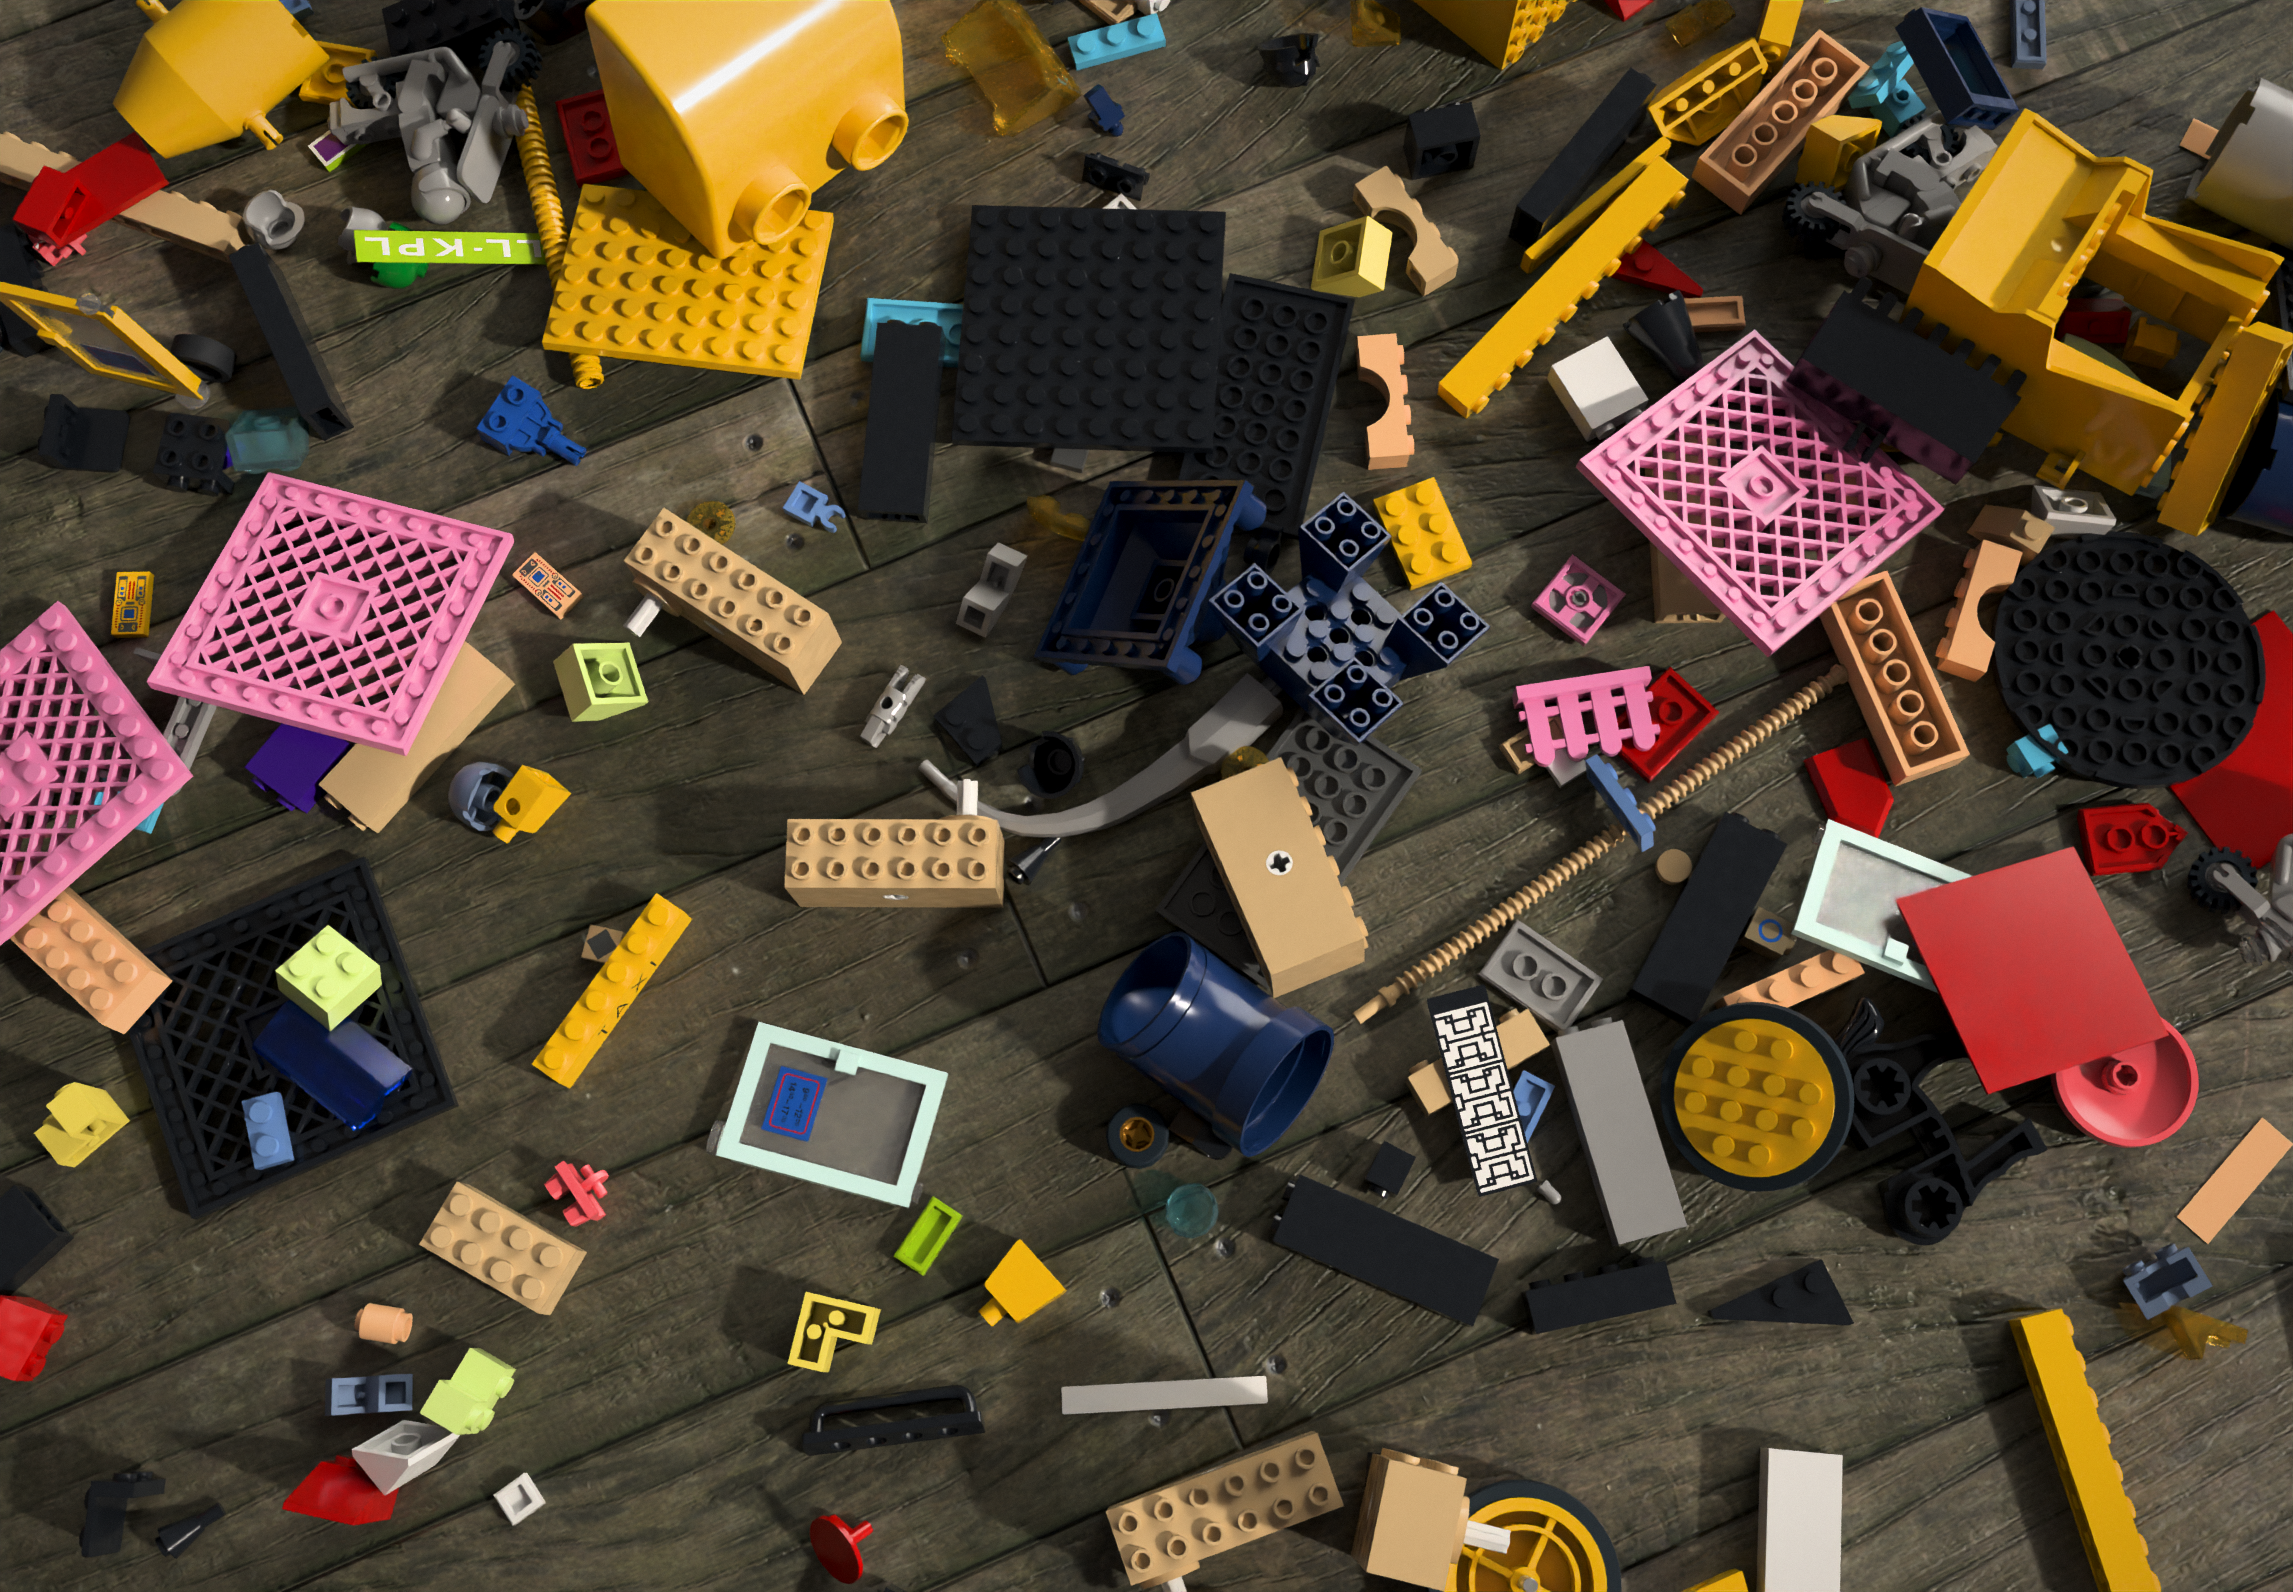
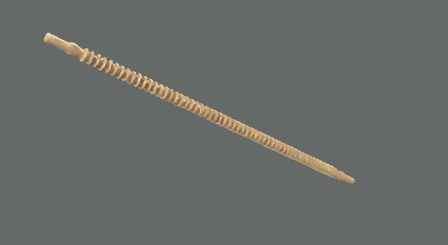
M1859 652L1860 657H1861L1863 663H1865V662H1866L1865 659L1863 658L1862 654ZM1835 664L1832 666L1826 676H1818L1817 682L1811 681L1809 683L1810 688L1803 687L1802 693L1796 692L1794 694V699L1787 698V704L1780 703L1779 710L1773 708L1771 710L1772 715L1765 714L1763 716L1764 720L1758 719L1756 721V726L1749 725L1748 732L1742 730L1740 733L1741 737L1734 736L1733 742L1727 741L1725 743L1726 748L1719 747L1717 749L1718 753L1711 752L1710 759H1702V765L1696 763L1694 765L1695 770L1688 769L1686 776L1680 774L1679 781L1672 780L1671 787L1668 785L1663 787L1664 792L1657 791L1655 798L1652 796L1648 798V803L1641 802V808L1638 809L1640 813H1647L1651 820H1654L1655 813L1662 814L1663 808L1669 809L1671 802L1677 803L1679 801V796L1685 798L1686 791H1694V785L1700 787L1702 785L1701 780L1708 781L1710 774L1713 776L1717 774V769H1725V763L1731 765L1733 763L1732 758L1739 759L1741 752L1744 754L1748 752V747L1755 748L1756 741L1762 743L1764 740L1763 736L1770 737L1771 730L1777 732L1779 730L1778 725L1785 726L1787 724L1786 720L1792 721L1794 719V714L1801 715L1802 709L1808 710L1810 707L1809 703L1816 704L1817 698L1823 699L1825 693L1830 694L1832 692V687L1847 682L1848 672L1845 665ZM1617 820L1616 826L1610 824L1609 831H1601V837L1595 835L1593 837L1594 842L1587 841L1585 848L1578 847L1577 854L1575 852L1570 853V859L1563 858V864L1556 863L1554 870L1547 869L1546 876L1540 874L1538 876L1539 881L1532 880L1530 882L1531 887L1523 886V892L1516 891L1515 898H1507V904L1500 903L1498 910L1492 908L1490 916L1484 914L1483 921H1475L1476 926L1469 925L1466 933L1460 931V937H1452L1451 944L1445 942L1442 950L1436 948L1435 955H1427V961L1421 959L1419 961L1420 966L1412 965L1410 973L1404 971L1403 978L1396 977L1394 984L1379 989V994L1352 1013L1355 1020L1362 1024L1385 1006L1392 1007L1402 994H1410V988L1417 989L1418 982L1424 984L1427 976L1433 978L1435 970L1441 972L1442 965H1450L1449 960L1453 959L1456 961L1459 953L1465 955V949H1473L1474 942L1480 944L1483 936L1489 938L1490 931L1497 932L1498 925L1504 927L1506 925L1505 920L1512 921L1515 913L1521 915L1522 908L1528 910L1530 907L1529 903L1536 904L1538 902L1537 897L1544 898L1546 891L1552 893L1554 885L1560 887L1561 880L1568 881V875L1575 876L1577 869L1584 870L1585 863L1591 865L1593 863L1592 858L1599 859L1601 857L1600 852L1607 853L1609 846L1615 848L1616 841H1624V835L1630 837L1619 820Z

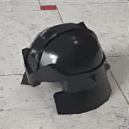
M1291 34L1267 40L1257 46L1264 61L1262 67L1269 73L1272 81L1285 88L1308 85L1309 81L1316 74V67H1320L1318 55L1315 54L1318 34Z
M1042 731L1043 737L1029 747V764L1023 765L1017 769L1021 783L1030 793L1040 798L1055 799L1066 795L1083 778L1085 758L1080 747L1074 742L1073 737L1068 738L1055 731Z

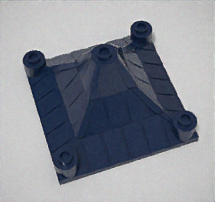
M1246 480L1110 481L1034 657L1041 662L1054 664L1071 676L1084 671L1088 665H1105L1109 667L1158 670L1180 685H1187L1195 681L1201 673L1202 659L1198 654L1189 649L1188 646L1194 641L1217 642L1227 632L1207 603L1226 587L1223 576L1234 525L1236 524L1244 531H1250L1258 528L1266 517L1267 509L1265 503L1252 493L1254 486Z

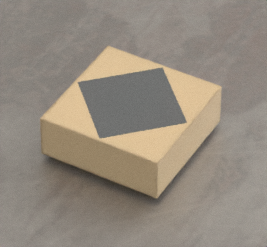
M590 924L581 958L605 964L626 934L622 931Z

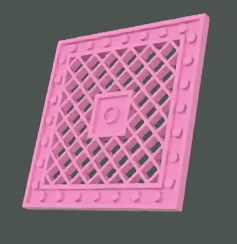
M1754 329L1581 458L1576 468L1731 622L1769 657L1934 521L1944 511V508L1880 447L1877 448L1867 464L1860 460L1861 455L1872 442L1864 432L1859 437L1858 443L1853 450H1850L1849 453L1844 451L1842 448L1856 426L1851 424L1849 419L1787 382V378L1795 367ZM1739 385L1740 391L1732 390ZM1749 386L1762 387V394L1749 393ZM1718 401V408L1710 407L1712 404ZM1728 402L1740 403L1741 411L1728 409ZM1750 405L1762 406L1763 414L1751 412ZM1773 408L1784 409L1785 417L1773 415ZM1697 417V424L1689 423ZM1706 418L1719 420V427L1706 426ZM1729 421L1741 423L1742 430L1729 429ZM1751 424L1764 426V433L1752 432ZM1774 427L1786 429L1787 437L1774 435ZM1796 430L1808 432L1809 440L1797 438ZM1675 433V441L1666 440ZM1684 434L1697 436L1698 444L1684 442ZM1707 438L1720 439V447L1707 445ZM1730 441L1742 442L1743 450L1731 449ZM1752 444L1760 445L1757 449L1753 451ZM1775 447L1787 448L1788 456L1775 455ZM1653 450V458L1644 457L1646 454ZM1798 450L1809 451L1810 459L1798 458ZM1662 451L1675 453L1676 461L1662 459ZM1820 453L1831 454L1833 462L1821 461ZM1685 454L1698 456L1699 464L1685 462ZM1708 457L1721 459V467L1708 465ZM1731 460L1739 461L1735 466L1731 468ZM1640 468L1653 469L1654 478L1640 476ZM1799 470L1811 471L1812 479L1799 478ZM1663 471L1675 472L1677 481L1663 479ZM1821 473L1834 474V482L1822 481ZM1686 474L1699 476V484L1686 482ZM1844 476L1856 477V485L1845 484ZM1709 477L1718 478L1713 486L1709 485ZM1664 491L1677 493V501L1665 500ZM1809 491L1813 492V499L1804 497ZM1823 493L1835 494L1836 502L1823 501ZM1687 494L1700 496V504L1687 503ZM1846 496L1857 497L1858 505L1846 504ZM1710 497L1723 499V507L1710 506ZM1868 499L1880 500L1881 508L1869 507ZM1789 509H1791L1792 516L1783 515ZM1801 509L1814 511V519L1802 518ZM1824 513L1836 514L1837 522L1825 521ZM1687 514L1701 516V525L1688 523ZM1847 516L1859 517L1860 526L1848 524ZM1711 517L1724 519V528L1711 526ZM1870 519L1878 520L1870 527ZM1734 521L1747 522V531L1734 529ZM1770 525V534L1760 533ZM1780 527L1792 528L1793 537L1780 535ZM1803 530L1815 531L1816 540L1803 538ZM1826 533L1838 534V543L1826 541ZM1849 536L1858 537L1849 544ZM1712 538L1725 539V548L1712 547ZM1735 541L1747 542L1748 551L1735 550ZM1758 544L1770 545L1771 554L1758 553ZM1781 547L1794 549V557L1781 556ZM1804 550L1817 552V560L1805 559ZM1827 553L1837 554L1831 560H1827ZM1736 561L1749 563V572L1737 571ZM1759 565L1772 566V575L1759 574ZM1782 568L1795 569V578L1783 577ZM1805 571L1815 572L1806 579ZM1760 585L1773 587L1774 596L1761 595ZM1783 588L1793 589V591H1791L1788 595L1784 597Z
M268 472L153 669L147 683L154 690L407 756L514 544L513 535ZM307 517H308V518H312V519H316V520L311 521V522H308ZM302 519L304 525L286 531L284 525ZM337 525L343 526V527H347V528H344V529H342V530H339V528H338ZM329 527L333 528L334 533L319 539L314 534ZM280 528L281 534L275 536L277 530ZM368 533L374 534V535H377V536H374V537L370 538L369 535H368ZM310 535L311 542L294 548L292 542ZM363 535L364 541L349 547L347 546L345 541ZM399 541L405 542L407 544L401 546ZM393 542L395 549L378 555L377 548ZM339 543L341 544L342 550L325 556L324 549ZM286 544L288 545L290 550L273 557L271 556L269 551ZM430 549L437 550L438 552L432 554ZM424 550L426 557L409 563L407 556ZM371 551L372 558L356 564L354 557ZM318 552L319 559L304 565L302 564L301 558ZM265 553L267 559L260 561ZM453 558L455 559L456 565L440 571L438 564ZM402 559L403 566L387 572L385 565ZM349 560L350 567L333 573L332 566ZM294 561L296 562L298 567L281 574L279 573L277 568ZM430 567L433 568L434 574L418 580L415 573ZM377 568L380 569L381 575L366 581L364 580L362 574ZM326 569L328 574L320 573L319 571ZM273 570L274 577L259 583L256 582V576ZM316 573L312 581H310L308 576ZM408 576L411 577L412 583L397 589L395 588L393 582ZM357 577L359 582L351 581L350 579ZM304 578L305 585L290 591L287 590L285 585ZM250 579L252 585L245 588ZM454 579L449 588L446 581ZM439 584L442 585L443 591L428 597L426 596L424 590ZM388 585L390 592L381 594L379 588ZM281 587L282 594L267 600L264 599V593ZM419 593L421 600L404 606L402 599ZM258 596L260 603L245 609L241 608V602ZM301 599L299 605L296 608L294 602ZM394 602L397 603L399 609L381 615L380 608ZM288 604L290 605L291 611L273 618L271 611ZM440 605L437 613L435 614L433 607ZM234 606H235L236 609H237V612L230 614L231 611H232V609H233ZM426 610L431 616L416 623H413L410 618ZM374 611L377 618L369 620ZM266 613L269 620L250 627L248 620ZM405 619L408 626L390 633L387 626ZM240 623L244 624V630L227 636L225 629ZM288 625L291 632L281 635L279 628ZM383 629L384 636L367 642L364 635ZM272 631L275 632L276 638L258 644L257 637ZM427 631L423 640H421L419 634ZM220 632L222 638L215 641L216 637ZM310 637L320 639V641L313 643ZM414 637L417 642L416 644L402 650L398 649L396 643ZM360 638L362 645L355 647L358 639ZM306 639L308 646L291 653L289 652L287 646ZM251 640L254 647L235 654L234 646ZM342 645L351 647L352 649L344 651ZM389 646L392 647L394 653L376 660L374 652ZM337 647L340 654L321 661L318 654ZM281 648L283 649L285 655L269 662L266 661L264 655ZM228 650L229 657L214 663L211 662L210 656ZM367 655L369 656L370 663L356 669L352 668L350 662ZM314 656L316 664L298 671L296 663ZM256 658L260 659L261 665L243 671L242 664ZM413 658L409 667H407L405 661ZM400 663L403 671L386 678L384 677L382 670ZM346 665L348 672L331 679L329 678L328 671ZM291 666L294 673L277 680L274 679L272 673ZM236 667L238 673L230 672L227 670ZM375 673L378 674L380 680L364 687L361 686L360 679ZM321 674L323 675L324 682L306 688L304 681ZM268 676L270 682L260 680L259 678ZM354 682L357 690L338 697L336 689ZM296 684H299L302 690L294 689L291 687ZM399 685L395 695H393L390 688ZM386 691L389 698L370 705L367 698ZM331 692L334 699L322 695ZM363 700L365 707L355 705L354 703Z
M59 601L54 603L0 650V845L2 839H8L6 852H0V861H3L0 873V946L193 777L68 608ZM44 662H51L49 673L42 674ZM65 667L69 673H62L63 668ZM46 683L43 695H37L39 684ZM60 683H66L64 695H57ZM19 684H25L23 696H16ZM79 687L84 692V694H78ZM61 704L59 717H52L54 705ZM75 704H82L80 716H73ZM34 705H41L38 717H31ZM14 706H20L17 718H11ZM96 709L100 715L93 716L94 710ZM91 725H98L95 738H88ZM56 726L54 738L47 739L49 727ZM70 726H77L74 738H68ZM29 727H35L34 735L28 732ZM8 728H15L12 740H5ZM111 730L116 737H109ZM93 747L90 760H83L85 749ZM107 747H114L111 760H104ZM51 748L50 755H48L45 749ZM65 748H72L69 761H62ZM127 752L132 759H125ZM82 768H88L85 783H78L80 771ZM102 769H109L106 782H99V772ZM123 769H130L128 782H120ZM60 770H67L65 777ZM75 792H83L80 805H73ZM96 792H104L101 805H94ZM54 793H61L59 806H52ZM49 815H56L53 829H46ZM70 815H77L75 828H67ZM28 816H35L32 829H25ZM6 821L12 824L11 829H4ZM23 838H30L27 852H20ZM44 838H51L48 852H41ZM17 861H24L21 875H14Z

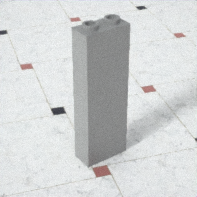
M1611 1017L1591 1022L1592 1028L1579 1031L1578 1026L1558 1031L1559 1037H1556L1550 1043L1612 1246L1686 1227L1687 1223L1623 1020L1612 1022Z

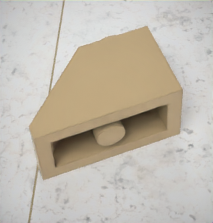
M1985 505L1967 533L1980 541L1985 539L2023 552L2019 564L2025 567L2040 553L2055 527L2027 510Z

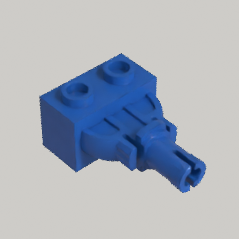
M513 375L476 428L481 440L510 456L513 450L520 452L534 451L542 457L546 455V451H550L577 466L581 462L579 458L583 459L587 450L585 447H581L561 435L560 432L563 429V424L552 417L549 408L543 402L541 392Z

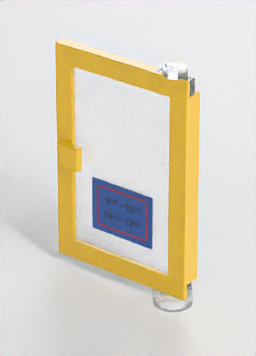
M0 282V301L38 331L37 336L47 344L57 346L89 373L175 393L177 401L190 410L201 408L209 400V386L119 307L111 305V308H109L108 306L101 305L100 299L92 293L84 294L78 300Z

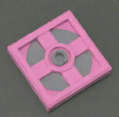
M1572 554L1535 599L1531 607L1584 647L1626 594Z

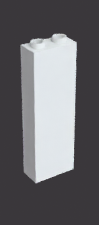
M1760 1447L1756 1592H1840L1843 1455Z

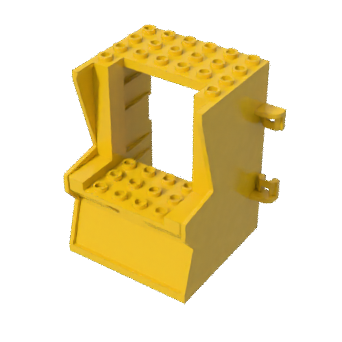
M2025 108L1924 260L1898 323L1901 324L1912 308H1917L1924 313V316L1914 329V333L1927 340L1938 323H1942L1949 328V332L1939 348L1953 355L1961 341L1968 339L1975 343V347L1964 362L1978 371L1986 358L1993 354L2001 359V363L1990 379L2004 386L2015 370H2020L2027 375L2026 380L2016 393L2022 397L2000 428L2049 453L2037 472L2036 477L2063 490L2076 468L2133 496L2139 486L2144 488L2148 486L2155 473H2157L2186 431L2190 420L2195 414V410L2210 390L2218 369L2221 365L2226 364V360L2231 354L2227 352L2232 337L2236 332L2241 333L2244 328H2247L2270 294L2269 291L2265 290V287L2285 258L2268 250L2146 215L2145 208L2153 169L2125 156L2096 157L2040 115ZM2084 276L2124 296L2123 301L2212 345L2178 401L2053 338L2055 325L2068 303L2066 299L2073 286L2075 287L2079 279H2082ZM2055 466L2067 469L2066 473L2063 474L2054 469Z

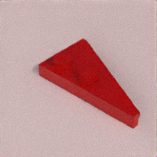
M1644 239L1633 254L1630 255L1627 252L1620 259L1621 265L1610 276L1669 294L1680 290L1684 298H1701L1703 293L1702 287Z

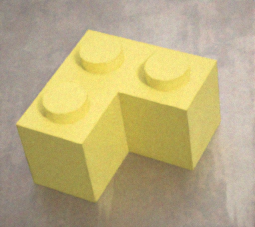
M73 1082L63 1086L55 1093V1098L46 1105L52 1114L43 1121V1126L34 1134L58 1165L75 1168L130 1120L106 1090Z
M806 1292L787 1364L820 1372H829L838 1337L872 1345L881 1309Z

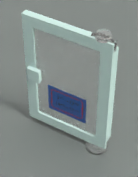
M1830 819L1825 823V826L1819 824L1811 843L1818 845L1817 852L1791 934L1938 993L1897 907L1895 899L1972 876Z
M758 1022L727 1122L721 1120L714 1122L708 1138L706 1152L707 1154L736 1163L909 1209L911 1202L918 1204L922 1194L924 1183L917 1180L948 1073Z

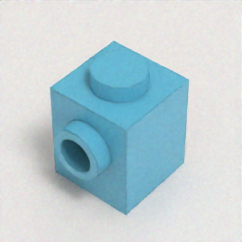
M1903 79L1897 83L1881 105L1872 106L1870 112L1876 119L1882 121L1881 126L1889 137L1893 138L1900 133L1906 121L1909 122L1911 117L1916 115L1919 120L1920 115L1924 114L1927 107L1907 81Z
M2051 724L2038 729L2040 736L2051 744H2054L2059 738ZM2030 735L2015 741L2006 749L2008 752L2007 762L2010 768L2016 773L2020 772L2023 778L2034 774L2038 779L2055 769L2053 763H2055L2054 760L2057 758L2042 748ZM2061 741L2058 744V749L2065 754L2069 753Z

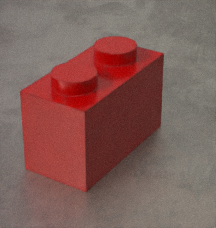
M44 165L40 173L33 179L30 190L23 202L18 205L12 220L28 235L61 248L92 193L77 178Z

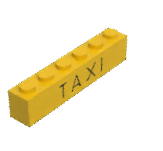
M656 893L533 1061L532 1065L559 1084L571 1088L692 919L680 908Z

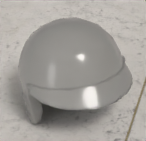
M271 189L253 197L248 202L243 213L245 227L251 239L259 242L262 247L273 250L287 248L293 244L298 238L305 221L304 211L299 205L285 202L280 193Z
M347 206L341 211L340 218L347 224L342 234L338 237V245L348 250L347 264L357 263L354 230L388 231L385 221L375 211L355 208L353 206Z

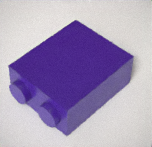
M281 723L247 763L245 768L254 774L251 781L261 789L268 792L272 788L280 795L276 800L292 812L297 807L308 813L326 792L318 784L353 746L343 739Z

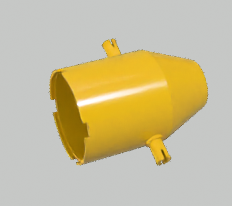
M136 0L135 4L149 17L154 25L143 34L113 101V105L135 131L165 159L240 137L247 130H251L265 145L267 150L276 148L277 146L268 136L270 135L278 144L283 141V136L265 118L266 114L331 59L279 0H182L170 11L159 0H148L151 4L150 6L144 0Z

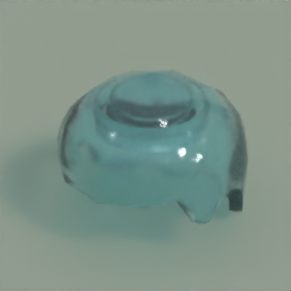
M1186 1183L1176 1187L1167 1198L1165 1217L1176 1235L1193 1239L1207 1234L1216 1225L1219 1215L1218 1203L1213 1193L1205 1185Z

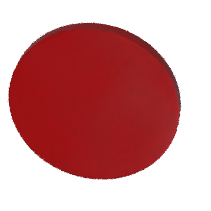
M836 1514L830 1517L825 1515L817 1517L810 1525V1539L818 1559L825 1569L838 1581L845 1584H853L859 1580L863 1573V1562L856 1544L873 1532L871 1524L864 1520L852 1529Z

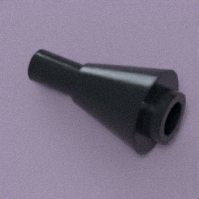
M1046 837L1038 845H1034L1006 860L1008 876L1018 885L1023 883L1029 886L1045 862L1047 855L1061 842V838Z
M218 1502L198 1516L193 1515L159 1527V1536L155 1538V1542L165 1557L171 1554L177 1559L205 1531L207 1526L225 1516L226 1512Z

